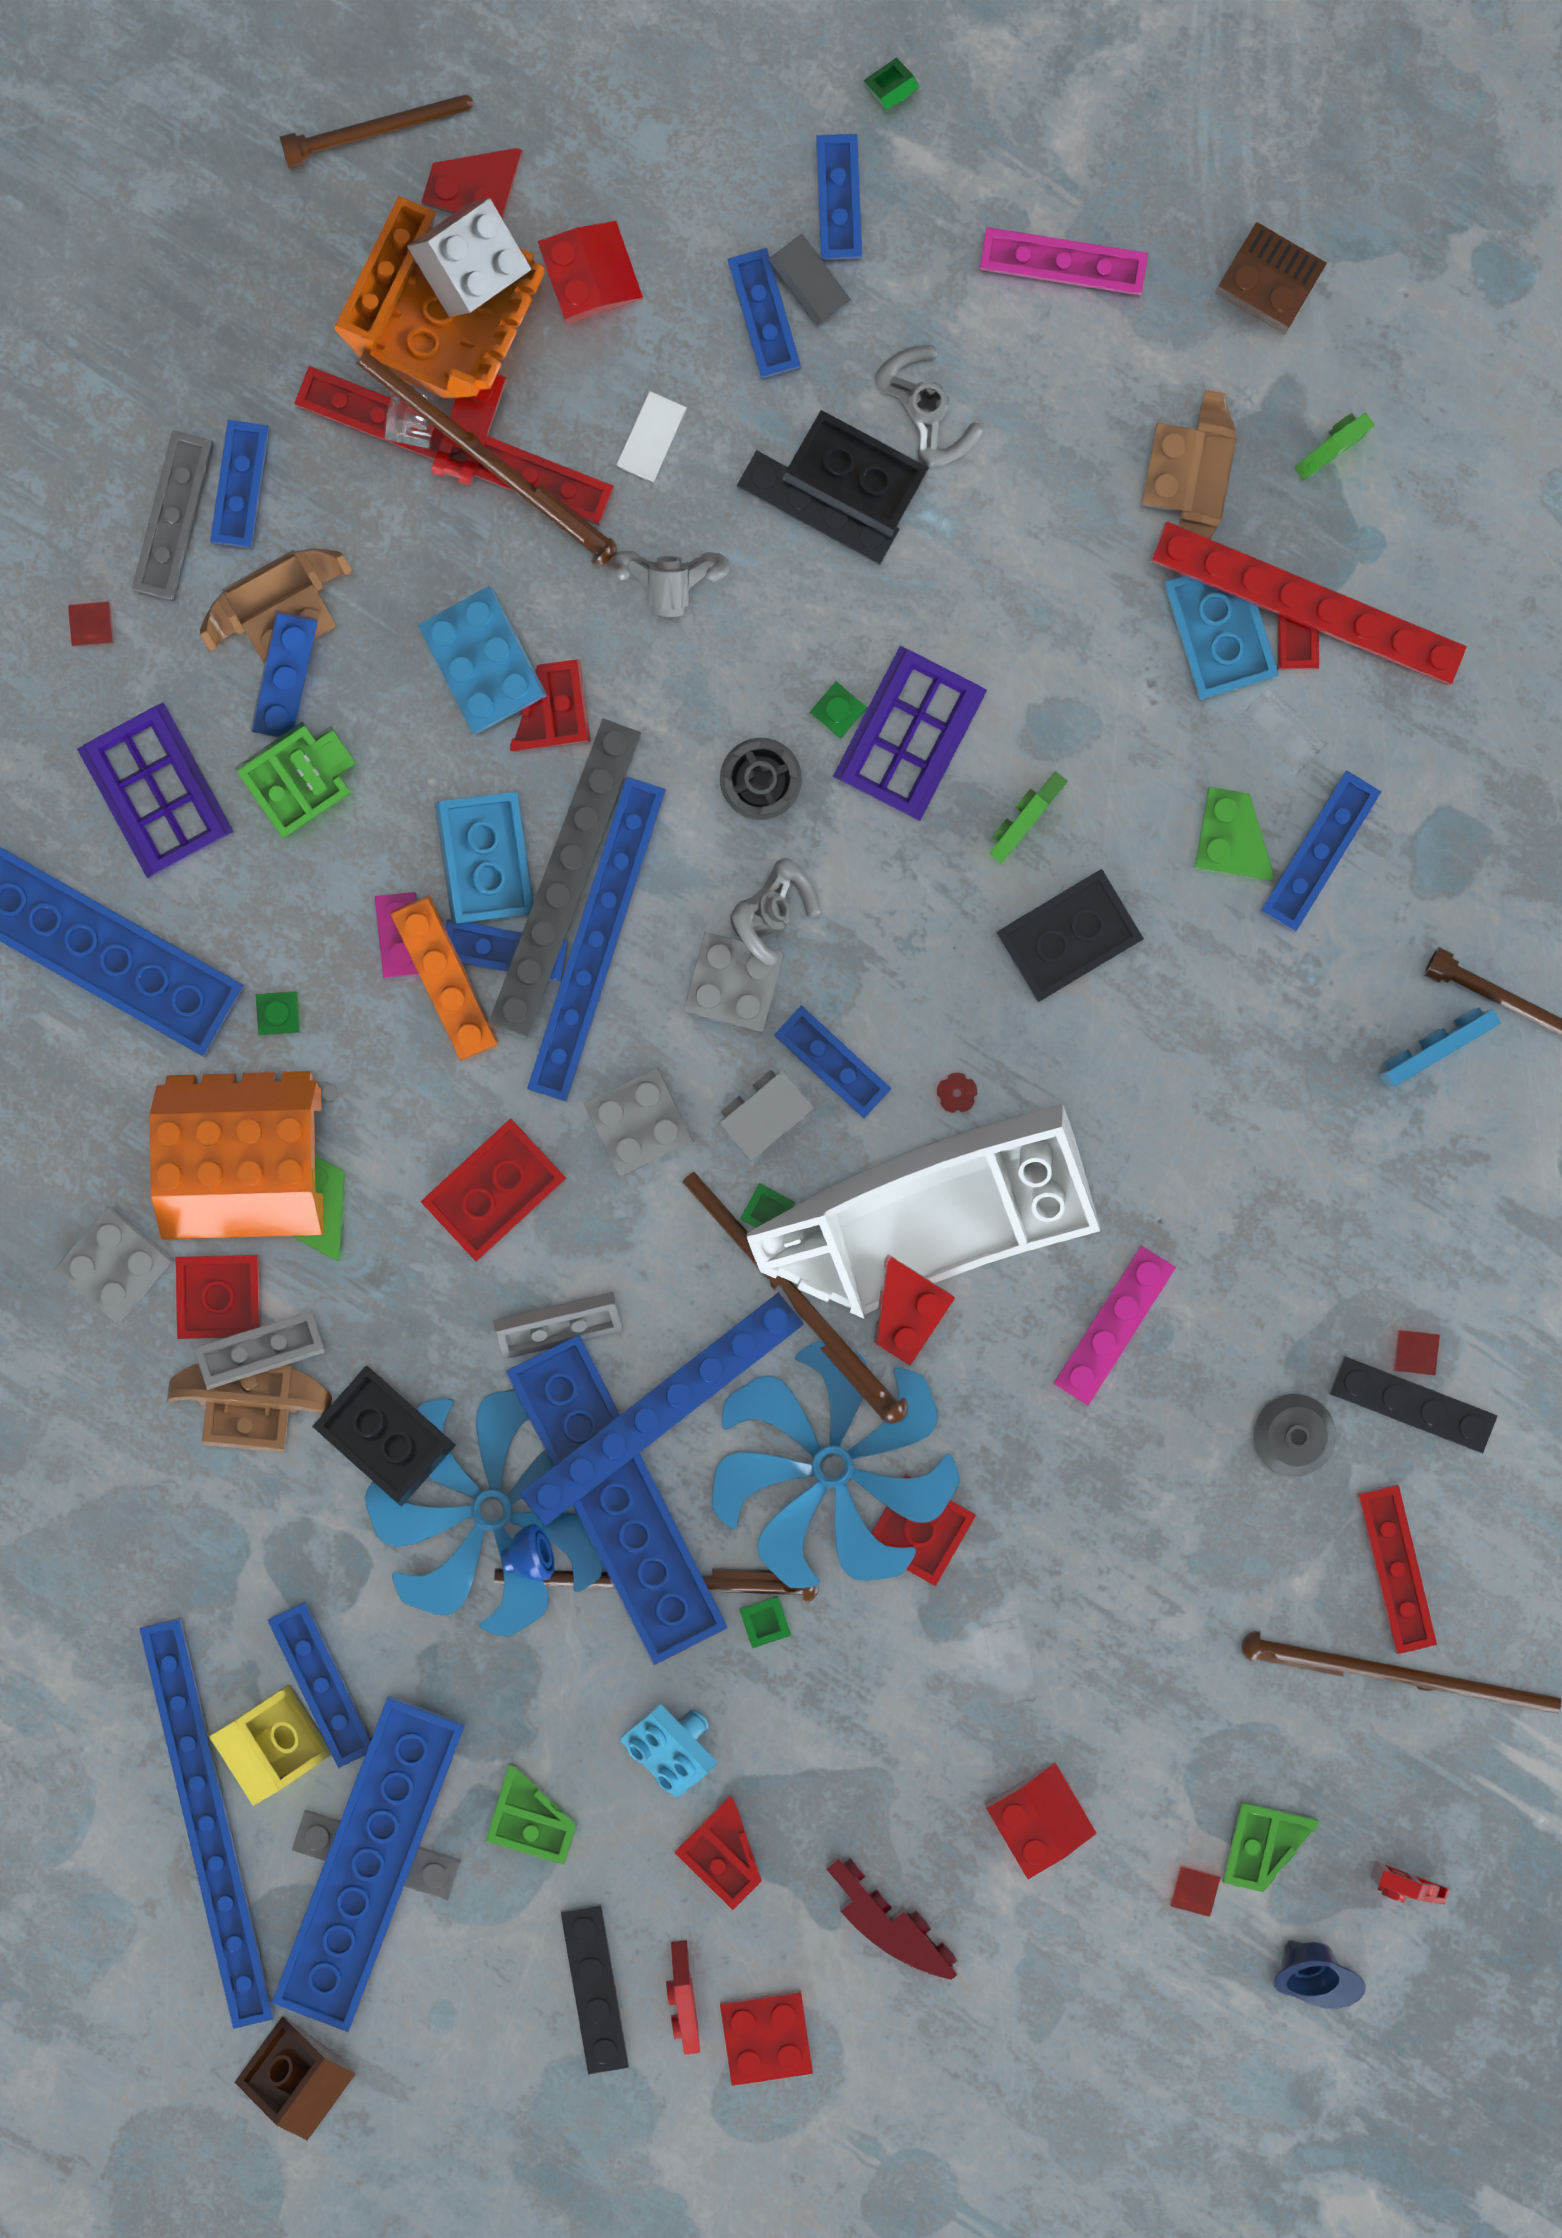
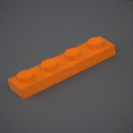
M430 895L393 910L391 917L460 1061L497 1045L499 1040L493 1027L489 1025V1019Z

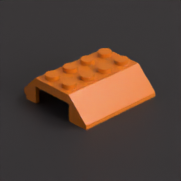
M398 196L335 325V331L359 357L364 351H367L404 382L444 399L477 396L480 389L491 388L501 367V363L498 360L505 359L517 333L513 327L521 325L532 301L529 295L536 293L546 270L542 265L534 262L535 254L520 248L532 270L472 312L449 317L407 247L433 228L436 212Z
M311 1071L283 1072L281 1081H277L275 1072L243 1073L241 1082L238 1083L235 1073L203 1074L201 1084H197L196 1075H169L166 1077L165 1085L156 1086L149 1114L151 1200L161 1239L324 1235L323 1194L316 1193L314 1112H321V1087L318 1086L317 1080H313Z

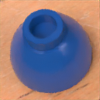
M531 1524L521 1529L513 1537L509 1548L502 1550L503 1565L508 1573L517 1572L526 1579L543 1581L550 1579L554 1572V1555L550 1541L544 1530L536 1524Z

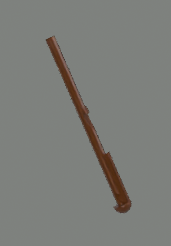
M367 351L361 354L356 361L358 366L594 554L591 560L592 564L606 566L609 559L617 554V547L612 538L608 539L541 484H539L538 488L532 485L498 456L484 447L475 434L460 427Z
M692 1172L682 1183L758 1268L747 1240V1230L695 1172ZM764 1274L770 1281L773 1290L779 1286L786 1293L796 1312L825 1343L826 1346L821 1347L820 1350L881 1417L880 1419L890 1424L902 1421L908 1413L906 1399L902 1398L897 1401L808 1299L797 1289L793 1282L778 1275L776 1278Z
M495 1568L494 1584L504 1585L503 1568ZM712 1568L713 1576L702 1575L710 1592L803 1595V1603H808L815 1599L819 1592V1585L808 1588H790L769 1570ZM554 1570L551 1578L543 1580L545 1586L573 1587V1571ZM602 1572L601 1577L587 1588L614 1587L607 1573Z
M1260 1631L1248 1633L1243 1638L1241 1644L1243 1655L1251 1662L1260 1660L1344 1677V1672L1413 1685L1417 1686L1419 1690H1438L1559 1714L1561 1708V1698L1261 1640Z

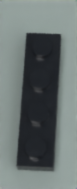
M758 450L755 451L737 484V488L879 566L881 565L900 528L897 527L892 537L879 532L782 480L788 467Z
M1346 1356L1342 1358L1329 1392L1333 1396L1482 1454L1498 1415Z
M602 1904L562 1910L561 1918L588 2075L629 2068Z

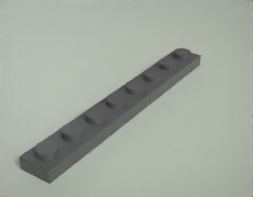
M602 719L490 1017V1026L526 1039L528 1038L641 737V732L607 719Z

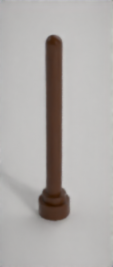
M461 95L305 138L304 134L296 136L295 132L279 136L287 166L292 168L303 165V160L311 158L310 154L468 111L473 107V99L469 95Z
M1439 946L1436 948L1426 966L1424 976L1437 983L1441 980L1447 983L1452 980L1562 1036L1561 1017L1458 966L1459 961L1453 958V953Z

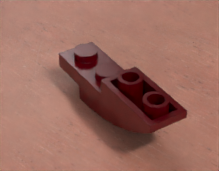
M838 1854L826 1864V1870L850 1897L840 1906V1912L867 1939L890 1956L915 1969L949 1980L957 1976V1970L953 1966L958 1961L957 1958L943 1942L937 1946L926 1934L931 1930V1927L917 1910L910 1914L903 1907L891 1917L887 1912L892 1909V1906L878 1889L871 1893L861 1882L866 1875L851 1857L845 1862Z

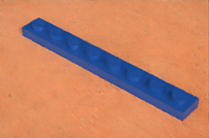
M626 777L527 1087L528 1090L567 1102L666 792L664 788Z
M778 1292L519 1495L543 1526H547L804 1325L803 1322Z

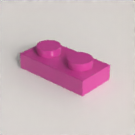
M416 892L374 896L383 978L419 975L391 917L393 910L417 900Z

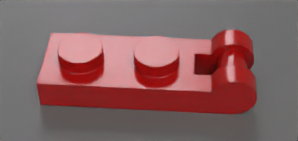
M499 374L496 375L490 389H480L477 396L456 398L449 417L464 430L475 434L484 447L507 381L505 376ZM443 435L433 462L431 474L444 477L447 474L459 478L458 483L471 486L479 462L469 454H467L464 463L451 459L454 448L464 450L446 435Z

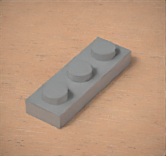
M613 1292L493 1320L503 1359L553 1348L577 1335H580L583 1341L623 1331Z
M312 1311L194 1348L207 1390L325 1353Z

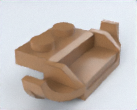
M1210 390L1204 391L1196 430L1163 423L1156 424L1142 505L1181 512L1179 526L1208 539L1213 536L1222 521L1237 441L1234 422L1229 413L1225 393Z
M313 548L299 551L292 550L222 589L223 592L213 602L203 620L200 636L208 650L212 651L217 648V645L233 633L236 632L239 636L246 632L265 664L276 610L316 618L318 622L314 639L336 627V623L317 591L323 589V583L340 575H348L353 571L341 552Z
M194 1364L170 1379L167 1402L175 1403L178 1400L198 1401L199 1405H206L202 1444L204 1446L285 1453L289 1413L297 1414L298 1410L315 1412L322 1416L331 1406L332 1396L309 1375L292 1368L291 1365H284L207 1390L199 1364Z

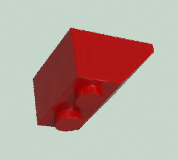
M617 221L577 227L537 241L566 326L643 299Z
M1055 1762L985 1803L988 1813L1027 1879L1061 1861L1097 1834Z

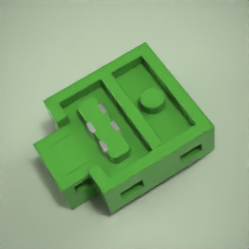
M302 721L237 765L235 769L282 838H285L351 793L340 774L356 764V762L332 726H329L313 737Z

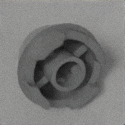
M753 738L735 746L724 759L720 771V787L727 803L742 816L756 820L771 819L786 812L796 801L802 784L801 768L795 755L782 743L769 738Z
M1290 1394L1273 1400L1262 1410L1255 1424L1254 1441L1259 1456L1271 1469L1283 1475L1302 1476L1316 1471L1329 1459L1336 1442V1429L1330 1413L1320 1402L1305 1395Z

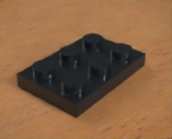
M820 410L782 480L879 532L892 537L929 467Z
M1102 869L996 932L1037 1002L1042 1001L1144 939Z
M367 1365L312 1426L401 1507L456 1446L452 1440Z

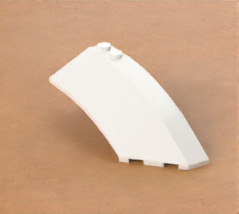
M1061 1104L940 1140L865 1170L823 1190L748 1232L747 1240L760 1272L776 1278L777 1275L798 1284L797 1289L826 1302L831 1299L850 1308V1313L864 1319L866 1314L879 1309L880 1291H883L886 1271L884 1261L888 1254L933 1283H937L1006 1257L1099 1232L1100 1225L1077 1142L1065 1108Z

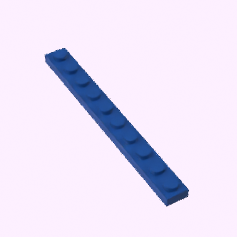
M179 1618L141 1627L142 1642L233 2029L273 2020V2008L182 1620Z

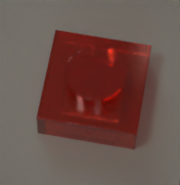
M109 601L68 605L72 647L114 644L111 603Z
M1398 1330L1393 1370L1436 1375L1440 1335Z
M1180 1865L1169 1905L1210 1917L1221 1877Z

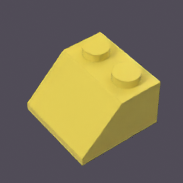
M290 1685L209 1736L253 1806L280 1791L332 1755L325 1740Z

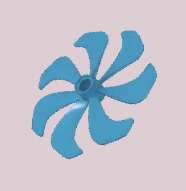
M823 1341L813 1343L796 1354L795 1360L819 1372L825 1381L830 1400V1446L821 1449L799 1402L787 1385L778 1378L772 1376L756 1378L725 1400L722 1413V1428L724 1430H728L739 1423L751 1419L760 1420L785 1432L814 1457L812 1464H807L768 1454L753 1452L733 1453L719 1463L714 1477L712 1509L726 1526L734 1530L737 1528L738 1517L743 1503L750 1495L772 1484L815 1476L818 1482L780 1511L768 1523L758 1540L760 1559L790 1588H808L820 1584L819 1578L812 1572L804 1559L803 1546L808 1525L828 1488H835L836 1494L835 1540L839 1562L848 1576L859 1581L887 1579L902 1575L913 1560L916 1550L913 1547L898 1548L885 1546L869 1532L862 1522L846 1486L851 1478L884 1505L914 1522L925 1523L935 1520L946 1508L960 1483L959 1472L951 1454H946L929 1474L917 1478L882 1476L855 1469L853 1460L889 1452L917 1443L933 1432L938 1421V1414L930 1389L923 1376L907 1369L895 1368L894 1374L898 1387L897 1401L902 1398L906 1399L908 1403L906 1417L895 1424L883 1422L869 1436L848 1451L840 1446L852 1424L863 1397L820 1350L821 1347L826 1346ZM853 1351V1352L861 1359V1361L867 1366V1364H866L865 1360L863 1359V1357H862L861 1355H859L857 1352ZM829 1457H839L844 1461L843 1472L834 1478L825 1476L822 1473L824 1461Z
M514 1390L490 1394L481 1402L477 1410L476 1428L478 1444L489 1489L482 1491L463 1471L451 1452L428 1477L443 1486L474 1499L472 1506L423 1507L405 1502L401 1507L373 1481L364 1497L375 1533L381 1541L395 1547L421 1542L469 1518L473 1519L475 1526L456 1552L441 1567L425 1576L406 1575L400 1572L392 1574L394 1586L402 1602L435 1615H449L462 1607L475 1576L484 1531H493L503 1568L504 1593L501 1605L490 1617L480 1623V1628L486 1632L503 1637H509L538 1620L545 1613L549 1601L548 1591L543 1581L529 1580L517 1572L508 1573L502 1561V1550L509 1548L512 1541L511 1537L504 1530L508 1522L522 1528L536 1524L544 1530L549 1541L561 1549L571 1561L574 1577L573 1590L575 1592H580L595 1583L601 1577L603 1565L577 1514L562 1513L544 1527L533 1512H513L512 1504L522 1499L519 1494L553 1468L545 1450L532 1462L507 1495L500 1491L504 1465L511 1441L518 1428L525 1421L529 1420ZM451 1399L430 1400L422 1403L417 1410L443 1432L444 1422L453 1405V1401ZM489 1499L497 1500L503 1507V1516L496 1521L486 1520L480 1512V1506L484 1501Z

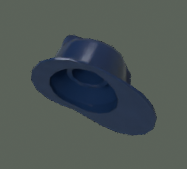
M1292 1940L1288 1941L1284 1946L1281 1970L1274 1978V1987L1278 1992L1324 2009H1339L1351 2006L1363 1997L1366 1987L1360 1975L1339 1965L1330 1947L1318 1942L1300 1943Z

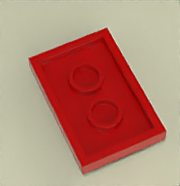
M510 1118L420 1202L477 1262L567 1178Z

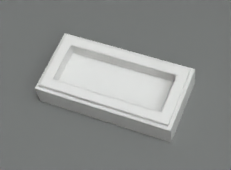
M649 391L616 467L654 484L687 411V407Z

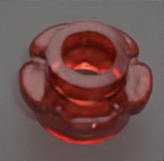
M951 1073L946 1080L940 1081L937 1087V1096L941 1098L940 1104L946 1111L952 1113L956 1112V1110L966 1112L975 1103L974 1096L977 1095V1086L972 1079H967L963 1073ZM955 1089H959L961 1091V1095L959 1097H955L953 1095V1091Z

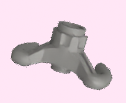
M933 345L914 346L900 351L886 360L875 374V383L878 390L883 394H890L899 398L921 434L920 446L917 450L918 458L929 467L945 465L962 457L975 445L983 432V428L979 423H972L962 437L953 445L945 449L937 447L939 422L945 417L949 405V397L944 394L942 385L935 381L927 384L923 382L915 384L896 377L898 370L906 365L917 361L933 360L937 355L936 348ZM901 388L911 391L909 396ZM932 425L931 437H927L928 429L926 426Z
M622 551L609 559L607 567L610 573L620 580L629 578L631 572L648 588V606H652V614L660 617H678L684 615L685 607L689 606V589L705 575L711 582L725 577L730 570V563L722 554L712 552L704 553L687 563H681V558L675 556L658 557L657 563L640 557L636 552Z
M789 858L778 860L763 888L751 898L738 903L731 913V925L735 933L741 937L746 947L755 957L769 966L774 965L778 957L760 938L787 926L790 920V909L785 896L790 880L796 886L803 900L807 915L816 918L821 913L818 897L811 881L803 870Z

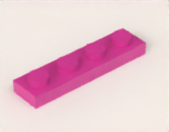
M986 227L979 270L1141 296L1148 253Z
M1141 1245L1053 1384L1089 1406L1176 1267Z

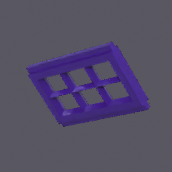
M900 645L833 777L921 821L987 690ZM913 669L933 679L919 708L899 699ZM940 683L960 693L946 723L926 713ZM894 706L914 716L899 747L879 737ZM921 720L941 730L927 760L906 751ZM874 744L894 754L880 784L860 774ZM901 759L922 768L907 798L887 788Z
M164 702L77 749L147 878L166 870L234 832ZM151 726L166 756L146 765L131 736ZM124 741L140 770L119 780L104 751ZM171 763L187 793L167 803L151 773ZM144 778L160 807L140 818L124 788ZM192 801L207 830L187 840L172 811ZM165 815L180 844L160 855L145 825Z

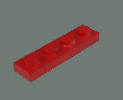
M1396 1484L1358 1493L1396 1654L1437 1645L1399 1485Z

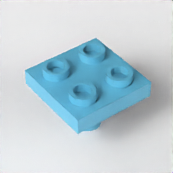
M659 1704L630 1728L620 1739L627 1747L629 1755L637 1762L642 1763L655 1776L658 1785L665 1791L670 1792L676 1799L706 1776L718 1764L697 1741L698 1737L708 1730L709 1724L705 1717L695 1710H690L678 1722L662 1704Z

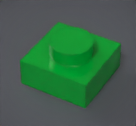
M897 57L863 80L869 92L886 110L895 104L901 103L908 95L920 88L914 75Z
M835 681L809 713L841 740L867 707Z
M297 991L256 994L258 1035L301 1033Z
M759 1183L740 1220L757 1228L793 1208L795 1202Z
M779 1596L739 1608L752 1649L791 1636Z

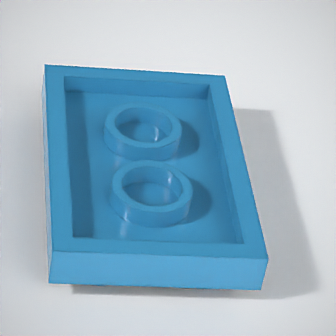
M1187 576L1164 582L1199 701L1279 676L1257 605Z
M487 586L418 625L473 734H478L547 696L492 587Z
M511 792L436 802L435 810L452 925L529 915L533 905V897L518 793Z
M1480 1007L1474 1008L1454 1020L1457 1028L1447 1033L1444 1028L1438 1029L1418 1041L1422 1048L1411 1054L1409 1049L1403 1050L1384 1061L1383 1063L1387 1069L1379 1073V1076L1386 1088L1399 1085L1500 1025L1501 1021L1495 1011L1491 1009L1482 1012Z

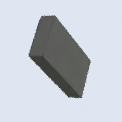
M803 233L768 258L816 325L851 300Z

